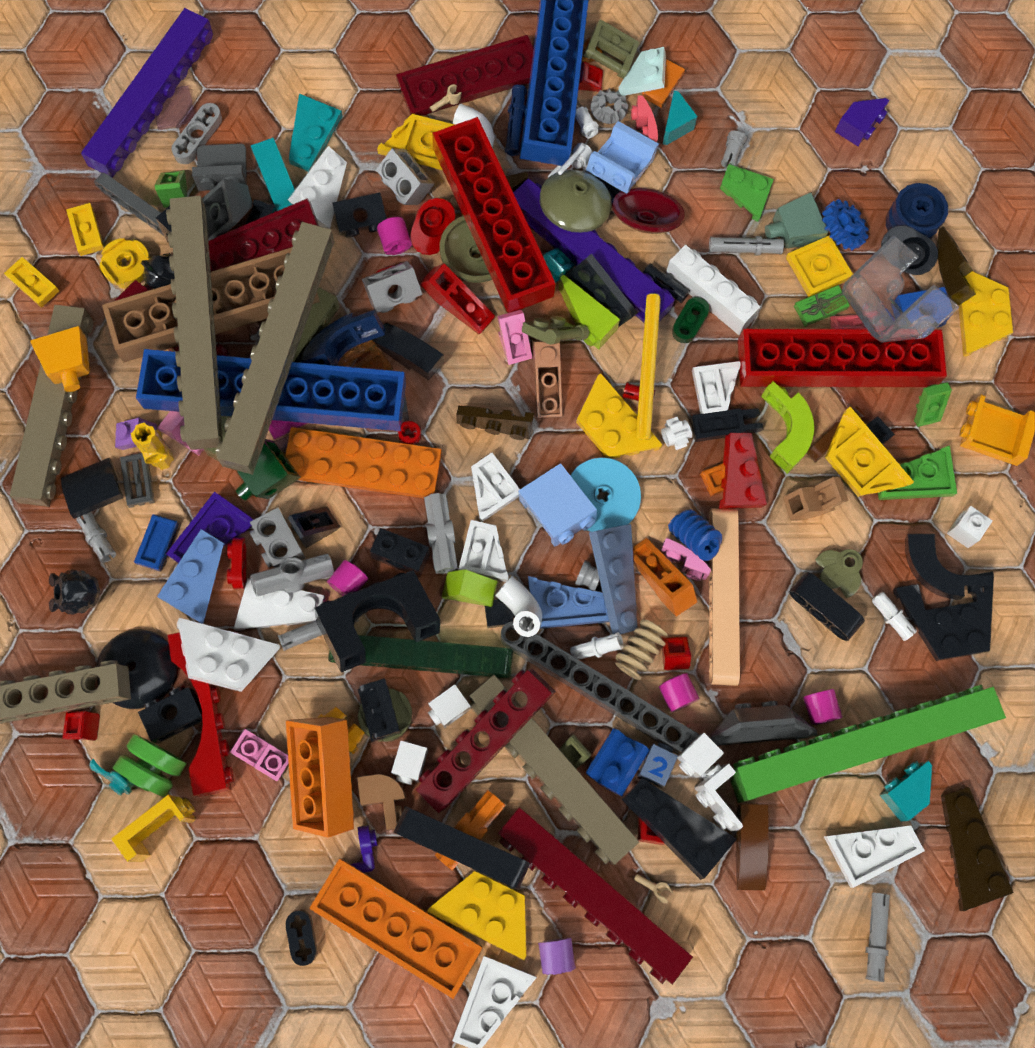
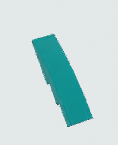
M274 138L250 145L276 210L279 211L293 205L288 199L295 189Z

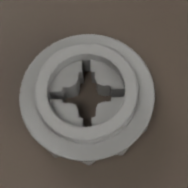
M610 88L607 91L600 90L596 96H593L591 112L598 121L613 124L621 121L626 116L628 111L626 96H622L619 90L617 92L611 91ZM606 101L610 104L614 103L612 109L609 106L605 107Z

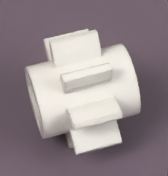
M678 417L666 420L665 428L661 429L665 444L668 447L674 445L676 450L686 447L687 443H689L688 439L692 438V431L686 420L679 421Z

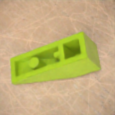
M563 274L560 277L559 290L576 326L586 325L588 327L589 336L583 341L587 345L594 346L599 350L618 330L620 319Z

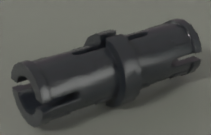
M651 263L643 271V273L650 275L654 283L661 289L668 290L679 303H683L690 293L689 289L673 280L672 275H666Z

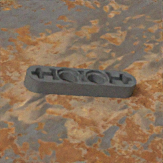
M102 172L97 177L94 184L105 195L164 236L156 220V217L161 212L109 175Z

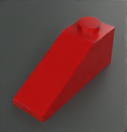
M445 263L433 267L419 283L435 302L477 334H481L495 317Z

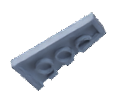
M631 524L590 532L589 536L612 634L617 632L624 634L634 631L638 626Z

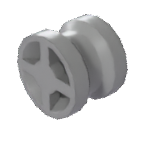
M585 560L575 584L579 586L586 585L589 590L595 591L600 580L597 567L592 566L589 561Z

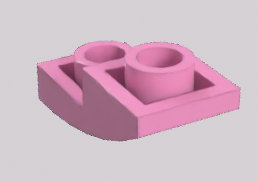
M668 538L665 539L660 552L671 562H684L681 572L686 573L688 578L696 581L706 580L711 571L708 565L685 546Z
M246 729L242 731L229 751L275 781H278L289 764L287 754Z

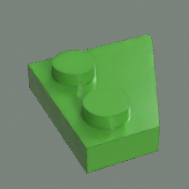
M728 164L720 189L727 196L732 197L740 208L745 207L753 215L752 219L759 222L774 179Z

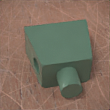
M808 193L779 207L774 215L773 223L765 226L766 237L768 239L783 238L785 248L806 246L826 237L828 231L824 229L826 226L822 221V216L812 193Z

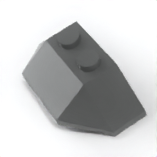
M777 701L761 703L762 707L751 708V703L735 705V709L726 714L709 738L717 746L812 738L817 736V730L787 705H778Z

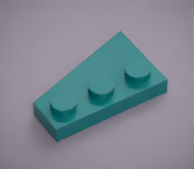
M299 94L289 154L291 165L309 172L323 153L342 118L341 110Z

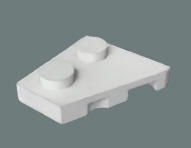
M474 520L470 521L459 570L466 569L503 582L508 580L496 525Z

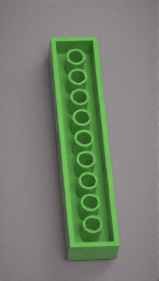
M982 685L934 701L931 700L908 708V710L906 708L883 716V719L881 716L858 724L859 729L856 724L833 732L835 737H832L831 732L808 740L810 745H807L806 741L789 745L783 748L785 753L782 754L780 749L758 756L760 761L755 762L754 757L741 760L733 764L736 773L729 779L737 802L741 803L1005 719L1006 716L994 687L984 689Z

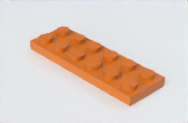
M291 427L285 457L300 475L299 481L424 499V497L430 494H435L442 449Z
M341 858L337 861L309 908L452 999L456 996L483 948L478 943Z

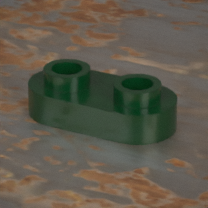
M694 297L687 301L672 328V335L676 341L689 343L694 340L709 313V305L704 299ZM692 311H698L699 315H694ZM680 330H686L688 334L684 335Z

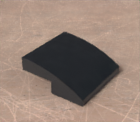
M110 458L60 478L70 515L74 519L124 498Z

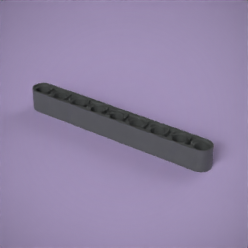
M508 622L502 627L501 642L507 649L658 743H663L673 748L674 753L680 755L699 736L695 731L538 634L530 637L520 635L517 641L511 642L506 638L505 634L509 630H515L514 622ZM531 644H538L542 648V653L537 656L531 655L528 647ZM553 658H561L565 663V667L561 670H556L551 666L550 661ZM578 671L584 672L587 676V682L584 684L577 683L573 678V674ZM601 685L606 686L610 690V696L608 698L599 697L596 688ZM629 700L633 705L632 712H623L619 706L620 701ZM644 714H651L655 717L656 724L654 727H648L644 724ZM668 728L677 730L679 738L676 742L670 741L667 738L666 731Z

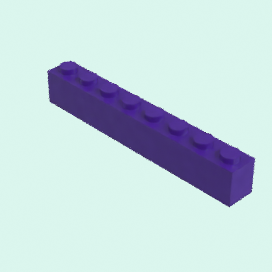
M186 8L183 9L82 150L81 155L89 167L101 173L103 172L111 178L122 169L125 159L135 150L137 142L143 134L148 132L151 122L161 113L163 105L168 98L173 96L177 85L181 80L185 79L189 68L199 59L204 47L211 42L213 31L209 19Z
M528 178L513 192L529 227L555 249L559 248L575 266L592 254L638 312L635 316L643 323L645 322L646 296L648 294H659L661 298L659 322L671 311L675 300L671 293L655 284L650 275L638 270L635 264L629 258H624L611 243L603 241L595 230L571 232L553 224L545 216L540 205V192L542 188L540 184L533 183Z

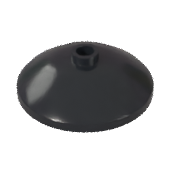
M143 629L129 630L115 636L102 649L96 667H100L101 662L117 661L118 664L128 667L131 662L136 663L135 669L129 671L131 699L113 702V704L126 709H144V705L152 700L159 699L161 701L173 687L178 666L171 661L169 643L157 633ZM100 678L97 679L98 686L100 685Z

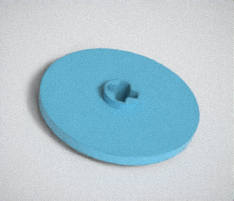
M594 458L580 464L570 475L597 509V519L594 525L587 529V531L594 532L628 525L636 516L641 502V490L637 478L623 463L610 458ZM601 489L602 492L607 491L609 493L606 498L607 502L596 498L599 494L598 490Z

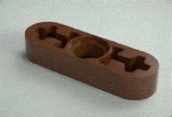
M858 406L853 409L861 420L866 416ZM839 422L806 453L815 463L827 453Z

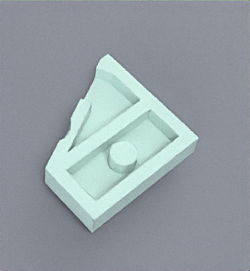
M664 47L642 51L618 87L622 96L665 87L666 52Z

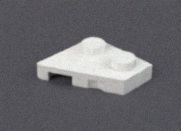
M740 361L693 367L692 375L700 414L728 410L737 374L741 366Z
M490 453L471 466L479 518L481 522H484L517 499L520 489L493 453Z

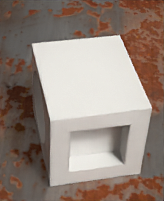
M970 506L959 514L947 534L969 548L980 541L993 520Z
M453 685L428 703L431 708L428 712L429 716L436 725L441 723L444 728L471 710V706L456 685Z
M703 733L677 759L681 762L679 767L689 777L694 775L698 778L724 752Z
M400 741L391 772L397 776L396 781L412 785L413 781L419 782L428 753L426 747Z

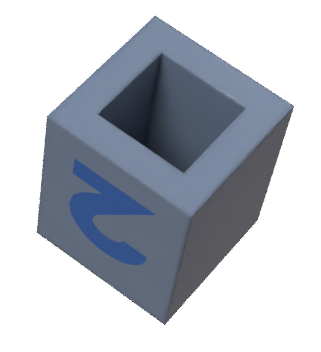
M658 743V746L655 744L650 746V751L644 759L637 776L662 788L666 785L678 756L672 753L673 748L663 743Z

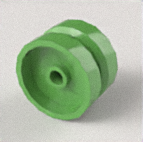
M133 734L126 746L139 759L135 760L127 755H120L112 767L113 770L126 777L129 782L148 792L151 791L161 797H166L171 791L173 783L162 775L161 772L164 771L172 776H180L187 763L145 738Z

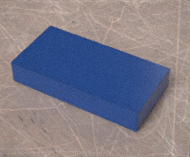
M152 514L134 563L161 572L167 557L166 553L170 549L179 523Z

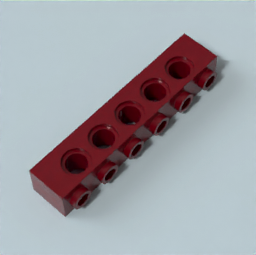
M522 669L512 679L511 682L514 685L507 692L502 690L493 699L495 705L488 712L485 709L475 718L476 726L471 731L468 729L463 731L455 740L458 745L452 751L447 749L437 759L440 764L433 771L429 768L419 778L421 784L415 790L438 813L444 811L556 693L536 671L529 669L525 672ZM519 691L524 692L528 699L524 707L518 705L515 700L516 694ZM500 711L508 715L509 721L506 726L500 725L497 721V715ZM481 731L486 732L490 737L488 746H484L479 742L478 736ZM462 751L469 753L471 757L470 765H464L461 762L460 754ZM443 771H447L451 774V785H447L443 782Z

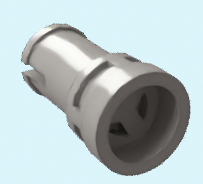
M735 130L728 133L726 150L721 160L723 167L726 168L729 159L731 160L730 165L736 166L739 153L747 139L744 133Z

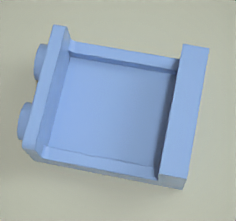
M618 121L614 125L611 136L598 152L593 151L590 155L586 171L627 194L653 162L659 143Z
M561 463L518 491L519 501L525 508L528 507L551 537V543L554 547L560 543L562 545L572 540L575 533L581 529L583 531L589 529L597 519V509Z

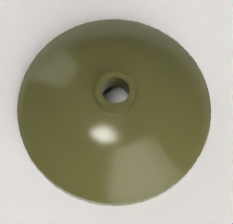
M566 170L561 175H558L557 172L544 182L540 192V205L545 216L553 224L567 231L589 232L595 230L606 222L611 212L612 200L606 186L593 175L583 171Z
M464 216L457 218L447 226L440 240L442 262L461 280L473 283L492 280ZM474 254H479L480 257H479V258H474L473 255H474Z

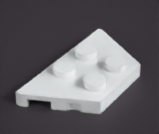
M179 618L177 621V629H179L182 641V652L186 659L185 666L188 678L242 692L280 648L279 644Z

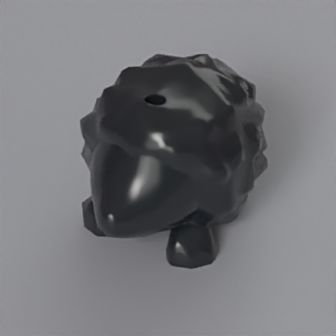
M67 570L65 573L61 572L59 576L51 573L49 584L54 587V598L49 601L50 612H55L59 609L61 612L71 615L85 613L98 603L101 592L98 580L84 570Z

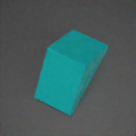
M674 91L662 143L664 145H668L693 131L698 116L679 91Z

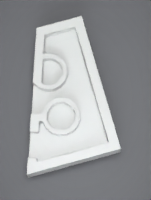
M328 146L297 186L288 201L295 204L308 198L312 204L319 226L330 229L334 215L332 203L337 202L347 162Z
M247 579L234 630L309 624L316 621L314 607L323 603L325 596L303 590L293 593L279 590L256 596L251 580Z
M912 826L824 836L850 888H854L924 852Z
M483 956L452 1041L468 1048H483L537 977Z

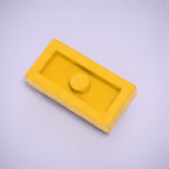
M88 203L66 209L80 256L103 250L104 245L92 205Z
M23 257L4 273L10 281L41 308L59 292L52 282Z

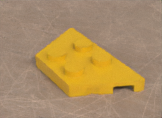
M411 114L402 126L397 127L391 133L392 137L388 141L378 145V154L386 156L392 148L406 149L418 164L442 170L433 150L432 133L454 124Z
M973 271L966 275L965 278L976 295L958 306L963 357H967L981 348L984 349L996 341H1001L1013 333L1008 287Z
M600 373L593 384L576 423L606 458L616 459L622 455L631 456L652 449L656 451L661 449L663 445L652 432L649 440H639L636 437L637 414Z
M851 407L847 408L843 412L825 459L857 497L913 484L914 481Z
M476 871L444 895L427 911L523 960L526 958L525 895Z

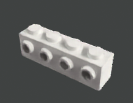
M685 245L669 261L666 275H672L673 280L689 289V294L693 298L699 297L704 299L709 305V311L738 335L755 319L761 307L752 296L742 292L734 281L725 278L716 266L708 264L702 259L696 250L690 249Z

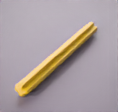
M648 294L646 296L636 437L639 440H649L651 438L661 300L659 294Z

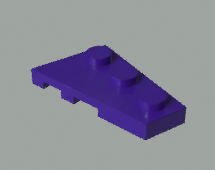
M214 492L166 555L179 564L201 529L223 542L224 547L233 538H237L252 528L250 522L254 519Z

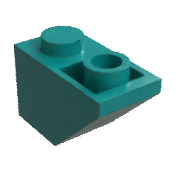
M918 761L913 762L904 769L906 774L902 778L898 779L895 777L884 785L886 790L880 794V797L900 822L911 820L930 804L932 764L929 761L918 763Z

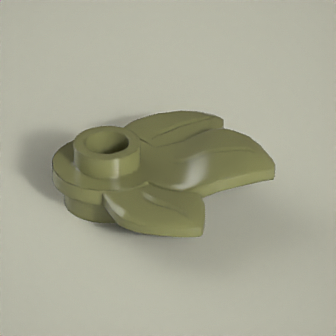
M852 549L842 552L827 550L815 559L817 564L824 568L819 579L831 589L840 587L846 598L853 596L857 592L861 584L859 571L863 565V559L857 551ZM847 557H851L854 559V565L852 567H847L845 565V559Z

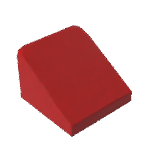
M584 61L581 64L578 90L595 92L602 90L603 70Z
M662 638L666 643L665 646H662L664 670L689 669L691 652L688 638Z
M86 711L66 712L62 739L97 740L100 715Z

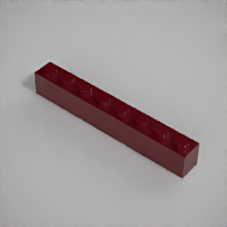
M520 807L499 831L498 835L501 837L499 843L509 852H512L514 849L522 855L521 859L530 863L529 869L531 871L536 867L544 874L541 879L553 890L558 886L565 892L562 898L571 906L576 908L579 904L587 911L584 915L586 919L596 927L602 924L609 930L606 933L609 939L618 946L621 942L630 949L627 954L639 965L643 961L652 968L649 973L661 984L667 981L673 985L692 960L693 956Z

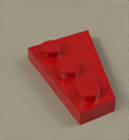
M752 433L728 434L725 436L723 457L725 477L721 481L723 499L720 500L719 509L762 508L767 505Z

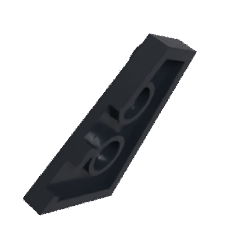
M592 254L565 275L620 319L619 327L638 313Z

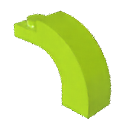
M773 381L766 387L761 397L783 418L787 432L785 440L774 449L770 458L788 474L801 461L812 443L814 420L810 407L799 392L790 398L786 389Z

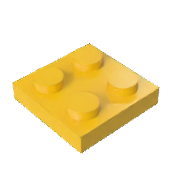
M829 236L792 251L786 256L789 265L808 297L849 281L853 277L849 266L833 239Z

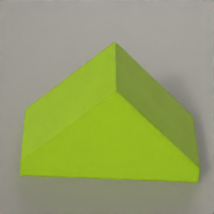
M466 569L448 572L442 598L492 607L498 582Z

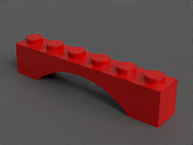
M180 632L169 634L167 636L171 661L187 675L186 659L182 652ZM190 679L201 704L203 727L201 741L196 756L189 767L193 796L203 797L231 790L230 783L234 782L232 767L227 766L226 756H229L230 752L227 740H223L221 729H225L223 714L218 713L217 703L221 702L219 689L217 686L214 687L213 684Z

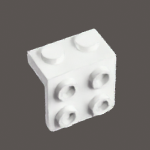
M717 764L710 767L701 776L704 780L694 787L698 792L695 796L705 808L709 806L716 814L713 818L723 830L726 828L729 831L740 830L743 827L742 823L715 791L736 772L730 764L724 766Z

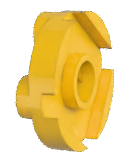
M119 238L104 247L101 253L100 269L109 282L118 285L122 289H126L135 279L139 283L144 280V267L141 262L142 260H149L151 257L141 242L134 239L131 241ZM125 258L127 261L132 259L128 266H121L122 259Z

